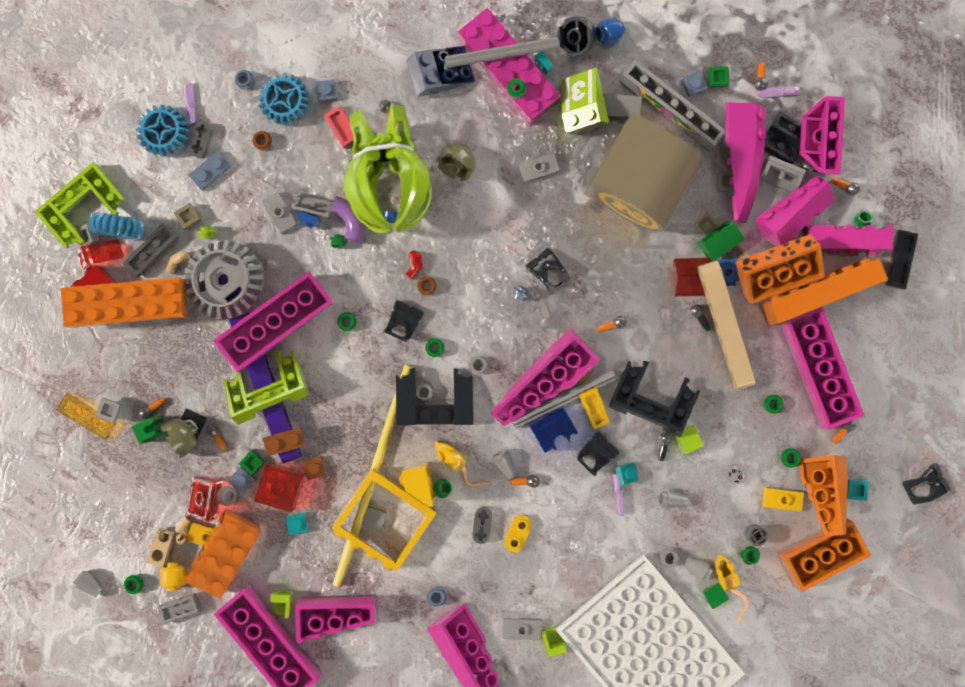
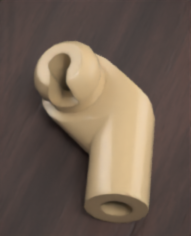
M179 251L172 255L166 272L175 275L178 264L181 262L188 263L190 254L185 253V251Z
M185 515L175 528V541L177 544L182 545L187 542L188 527L193 522V518L190 515Z

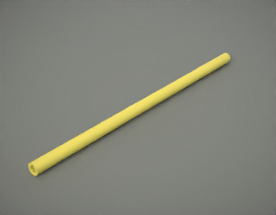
M404 365L400 378L411 374L409 369L413 367ZM396 392L371 466L377 472H380L395 426ZM372 480L361 496L350 530L357 537L359 536L376 484L374 480ZM348 539L333 585L337 587H342L354 551V547L349 544L351 541Z

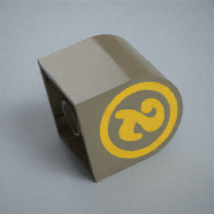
M633 111L588 185L584 195L641 227L661 232L701 166L702 158L685 141Z

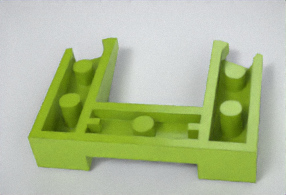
M94 162L34 211L64 248H69V244L78 242L79 245L86 243L79 231L66 216V213L93 191L113 215L119 214L116 211L121 200H125L110 178Z
M280 350L274 351L282 380L256 391L248 392L242 371L230 382L225 378L223 379L230 415L237 425L255 418V412L287 399L292 403L309 396L294 350H291V356H282Z

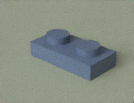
M216 151L190 173L189 177L203 191L228 170L231 165L219 151Z

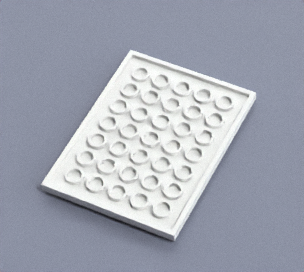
M644 554L556 628L558 634L603 687H731L745 675L742 669Z

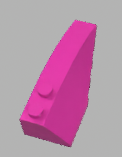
M727 102L725 110L726 148L730 147L731 158H727L728 166L732 167L733 176L730 177V185L735 191V194L732 195L734 221L747 223L758 190L763 165L766 138L765 119L767 114L765 107L757 103Z
M570 328L519 378L491 411V415L503 426L508 425L525 415V412L530 409L537 408L542 402L556 397L558 393L565 389L568 390L573 387L600 361V358Z
M465 603L442 615L427 627L446 662L464 687H499L498 674L496 671L494 672L490 662L492 661L491 654L487 653L484 645L486 643L485 637Z

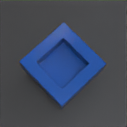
M300 211L298 215L302 225L311 229L313 226L319 227L321 222L319 218Z

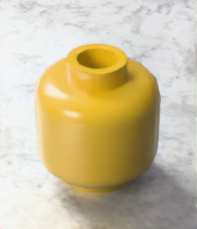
M177 561L167 562L166 567L160 569L161 587L166 588V591L182 589V586L186 584L185 567L178 565Z

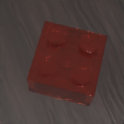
M271 462L265 464L254 502L290 513L293 512L297 506L306 476L305 473Z

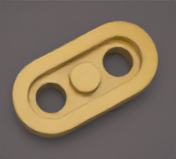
M526 515L516 516L505 538V547L510 552H519L529 535L532 524ZM524 522L526 524L525 528H519V523ZM517 540L518 544L516 546H512L511 541Z

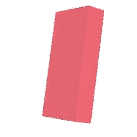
M341 106L324 115L342 147L345 149L352 145L354 138L350 121Z

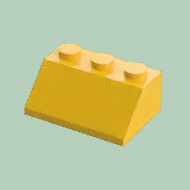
M429 462L406 466L402 470L401 475H399L401 487L405 486L407 493L428 507H432L436 498L433 491Z

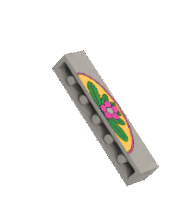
M636 60L633 61L620 80L637 95L642 96L646 102L709 151L724 135V128Z

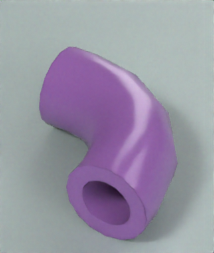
M336 196L332 204L331 214L342 218L345 222V239L362 244L365 224L360 222L355 216L348 200Z

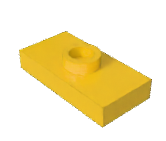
M596 387L579 394L593 430L611 423Z
M764 487L762 506L802 512L804 492Z
M192 522L186 541L203 546L213 527Z

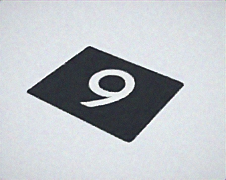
M186 408L181 419L188 424L192 423L197 430V433L194 434L197 441L207 418Z

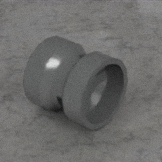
M751 524L745 528V539L751 544L762 546L767 542L768 533L764 528L756 524Z

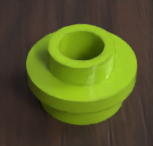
M212 226L200 227V231H197V234L200 236V239L216 237L215 232L217 230L212 229Z

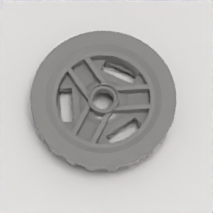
M216 240L203 245L189 259L188 267L185 268L184 272L186 273L184 279L185 291L192 305L206 316L216 319L237 318L250 311L258 302L264 287V273L259 259L246 246L230 240ZM225 254L239 261L237 267L221 261L222 255ZM200 273H204L206 287L204 292L201 291L199 284ZM222 274H226L229 278L228 283L225 285L219 283V277ZM241 287V293L231 302H228L226 298Z

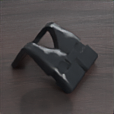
M546 248L538 255V258L535 257L526 265V269L546 286L550 294H554L571 279L565 267L550 248ZM549 270H559L561 272L562 280L558 285H553L548 281Z
M396 300L393 307L394 311L391 312L389 323L384 332L407 342L418 326L424 311ZM399 324H403L406 335H397L392 332V329Z
M597 431L578 453L577 460L595 477L597 476V471L609 463L610 459H614L619 454V451L611 443H607V439ZM595 455V465L593 468H590L584 462V456Z
M932 463L929 469H926L919 478L902 482L913 505L932 502L950 491V487L946 479L942 477L943 474L937 463ZM921 483H927L930 485L929 496H915L911 488Z

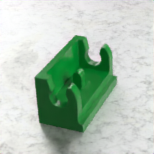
M725 221L696 243L707 258L716 261L742 242L744 237L734 222Z
M163 416L150 417L131 427L139 445L153 442L155 438L166 433L162 432V430L160 432L156 430V426L165 421Z

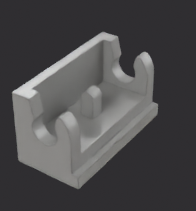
M603 94L608 116L629 117L633 111L640 115L642 96Z
M770 156L764 162L760 180L793 193L796 188H799L806 170Z
M300 192L295 193L296 200L291 205L294 211H303L312 216L328 220L332 219V200Z

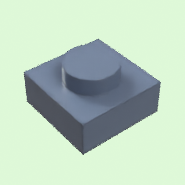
M701 71L682 79L688 97L708 89Z
M334 79L315 82L319 103L338 100Z
M240 466L228 479V482L242 494L256 478Z

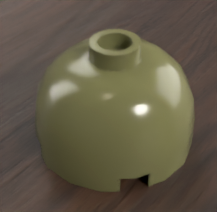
M464 144L447 145L436 159V162L439 163V170L450 178L460 177V181L468 180L475 168V157Z
M177 418L160 425L162 432L167 433L166 439L176 455H179V458L193 450L196 444L194 434L197 433V430L192 423L188 424L183 419Z

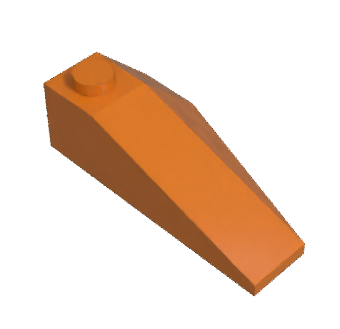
M833 455L800 459L801 480L803 485L807 487L810 494L809 499L816 508V515L825 536L846 535L848 487L846 456Z

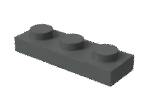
M162 223L124 261L123 265L139 278L178 236L165 223Z

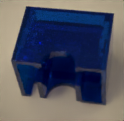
M563 407L529 426L544 453L553 448L557 450L554 441L558 436L563 435L568 442H571L570 435L578 434Z

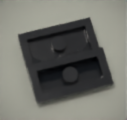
M779 111L766 132L764 150L782 161L793 164L800 152L801 123Z

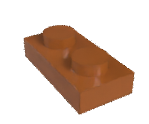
M301 427L263 438L267 457L306 446Z

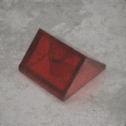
M710 258L673 259L674 297L705 296L697 268L713 261Z
M193 476L186 514L204 522L215 520L219 505L217 493L222 488L223 481Z

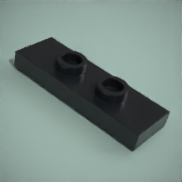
M897 230L887 274L888 280L885 286L906 290L918 238L917 233Z

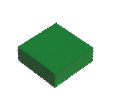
M728 66L708 68L709 88L729 86Z
M251 449L238 464L251 476H254L266 461L255 450Z
M719 582L702 591L712 609L729 600Z

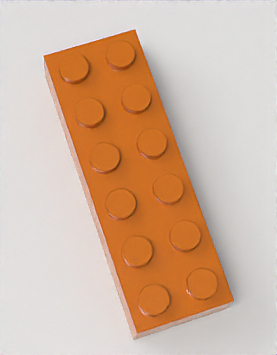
M869 257L852 265L837 269L832 273L825 274V278L819 279V281L816 280L783 292V295L778 294L767 298L765 303L760 304L768 325L779 324L885 282L888 278L880 258L872 260Z
M178 277L61 288L63 325L66 328H79L188 318L184 279Z

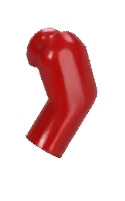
M415 250L408 254L411 267L405 273L411 280L423 268L422 256Z

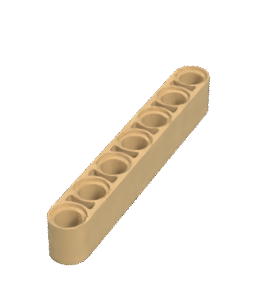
M717 260L699 266L697 269L734 388L736 391L754 386L756 385L721 267Z

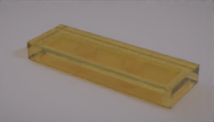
M69 393L65 394L56 409L104 440L108 439L117 424L116 422L112 423L96 417L97 410Z

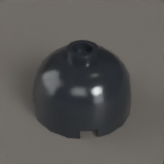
M574 16L565 19L562 26H559L557 33L560 48H563L569 56L586 54L593 48L596 42L594 25L585 17Z

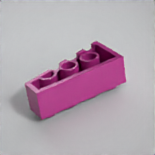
M376 596L299 598L295 605L297 644L304 642V640L316 639L326 634H335L348 628L353 629L374 623L377 615Z

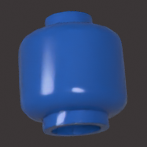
M615 17L600 21L595 28L596 39L603 45H610L621 41L625 32L623 23Z

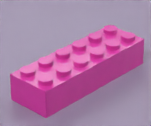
M486 8L458 31V39L469 52L518 44L489 8ZM527 54L479 62L481 67L529 125L533 124L560 101V94ZM518 78L526 84V92L521 98H512L507 93V85L510 80ZM515 85L513 86V89L515 91L520 90V86Z
M309 271L215 338L213 343L238 374L330 307L333 301Z
M823 307L780 323L821 429L829 430L865 416Z
M247 585L214 613V616L272 687H311L319 680L322 673L250 585Z

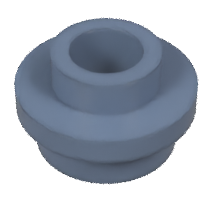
M241 70L235 75V83L240 89H249L254 83V77L251 72ZM243 78H248L246 83H242Z
M520 285L513 287V297L524 302L530 297L527 288Z
M441 587L430 589L427 596L428 602L435 607L442 606L447 599L445 590ZM439 593L441 598L435 599L433 595Z

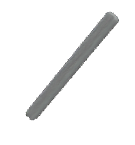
M558 37L450 55L445 57L446 67L450 68L554 50L560 47Z
M613 371L604 373L542 403L537 408L530 409L525 412V415L514 420L512 424L514 428H519L579 399V394L594 387L600 389L616 381V375Z

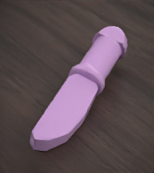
M190 82L184 88V96L187 108V122L190 125H194L196 123L193 84Z
M796 86L790 88H766L763 91H758L757 96H797L800 94L801 89Z
M615 472L613 478L619 516H624L623 489L619 484L617 472Z

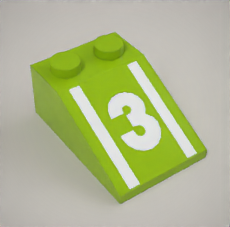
M596 67L562 79V117L566 133L577 135L609 124L599 73Z

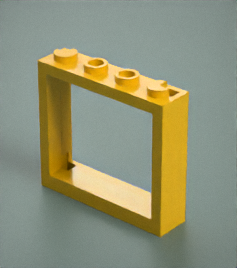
M371 468L332 525V529L337 537L341 539L345 537L351 541L349 544L354 548L365 550L369 558L373 560L377 558L382 561V566L386 569L398 571L436 515V511ZM372 480L426 515L396 561L342 527V524Z

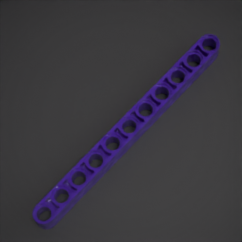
M222 274L219 277V283L221 285L228 283V276ZM241 287L229 295L226 300L231 302L241 293ZM250 311L237 318L229 319L231 327L249 315ZM266 354L246 367L255 391L276 382ZM283 401L262 410L271 435L293 429ZM300 448L279 453L278 455L284 464L302 457V452Z

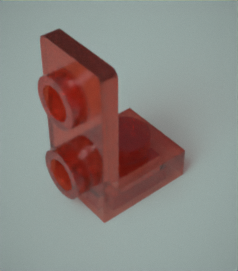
M118 239L80 246L76 252L82 270H86L96 263L124 257Z

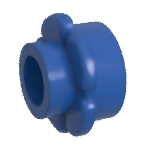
M383 211V216L390 224H395L398 212Z

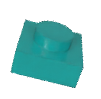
M543 52L535 55L534 64L541 72L543 71L546 75L549 74L553 69V64Z
M635 462L615 467L620 486L639 481Z
M848 479L847 499L867 501L869 481Z
M306 512L285 516L289 535L309 531Z

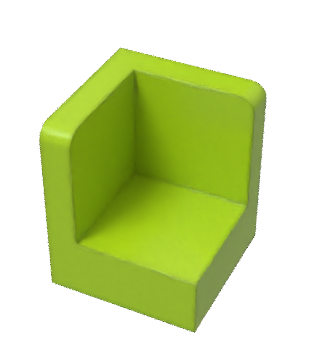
M694 425L684 429L681 438L673 435L683 455L704 446Z
M274 591L271 594L270 602H273L274 615H285V618L288 619L292 616L293 591Z
M558 626L541 631L549 658L567 653L564 639L556 631Z

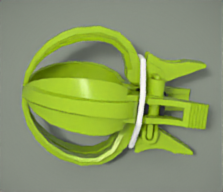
M391 104L386 134L378 133L377 137L374 136L361 109H358L349 116L354 138L352 149L354 159L349 163L347 174L344 177V191L358 220L370 230L383 234L394 232L393 226L385 219L377 204V184L379 177L384 171H392L401 178L400 206L394 224L396 232L409 230L421 222L432 198V186L427 165L413 152L415 146L410 140L409 122L406 118L405 107Z

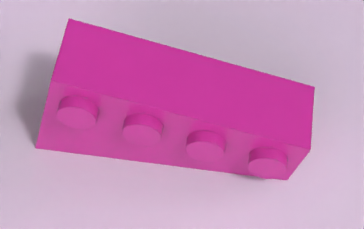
M816 176L754 219L761 236L775 246L785 244L790 239L795 240L799 236L798 232L803 227H808L812 223L811 219L814 216H819L835 200L829 182Z
M809 225L808 227H803V237L811 234L821 245V251H828V255H839L840 252H847L848 256H858L859 253H866L868 257H876L879 253L893 249V226H885L881 229H875L876 226L872 225L859 227V229H856L854 225L839 226V229H836V225Z

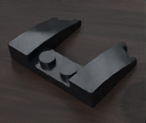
M628 361L610 400L609 408L627 415V412L661 426L663 431L681 438L700 390L694 393L687 386L690 380L685 377L672 408L636 394L649 362L643 361V367H631V361Z
M415 368L409 369L411 374L402 378H399L398 375L396 376V425H473V376L470 375L469 378L458 374L459 369L453 368V405H416Z

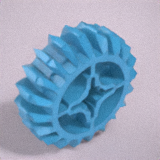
M283 73L282 78L279 74H276L275 80L269 77L270 83L263 82L266 88L259 90L263 94L258 96V99L262 101L259 103V107L263 108L262 113L267 115L269 121L273 119L275 124H278L280 121L285 126L286 120H288L289 124L292 125V119L294 118L299 122L298 116H305L302 110H309L306 104L310 103V99L307 98L310 93L308 90H305L307 88L306 85L301 84L300 78L295 80V76L292 74L289 78L286 73ZM290 86L293 89L282 90L280 87ZM275 91L276 96L270 104L271 95ZM280 93L287 99L288 106L282 101ZM299 95L298 103L293 108L292 103L296 96ZM281 108H285V109H287L289 112H286V113H278V112H275L274 110H276V109L279 110V109H281Z
M161 104L159 109L154 105L153 111L146 109V116L140 114L143 120L137 121V124L141 126L136 128V131L140 133L137 139L142 140L140 145L146 147L145 150L147 152L152 151V154L155 156L160 154V156L165 157L166 153L172 156V150L179 152L178 146L184 147L182 140H188L184 134L189 133V130L185 128L188 126V123L183 121L185 117L182 114L179 115L180 111L177 109L173 110L171 106L166 108ZM167 117L174 120L176 128L168 125ZM149 134L157 137L158 145L153 144Z
M95 212L92 213L89 221V229L92 232L105 236L138 241L141 240L144 232V224L141 221L115 214Z

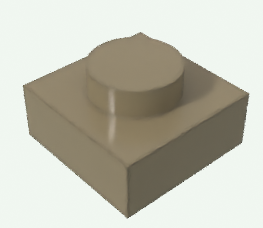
M191 203L174 212L184 230L201 221Z

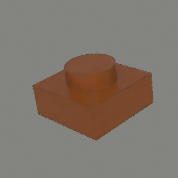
M321 456L302 462L307 481L327 475Z

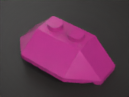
M825 96L802 116L800 155L822 174H841L845 97Z

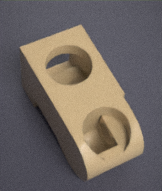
M159 528L146 563L162 568L166 567L175 541V532Z

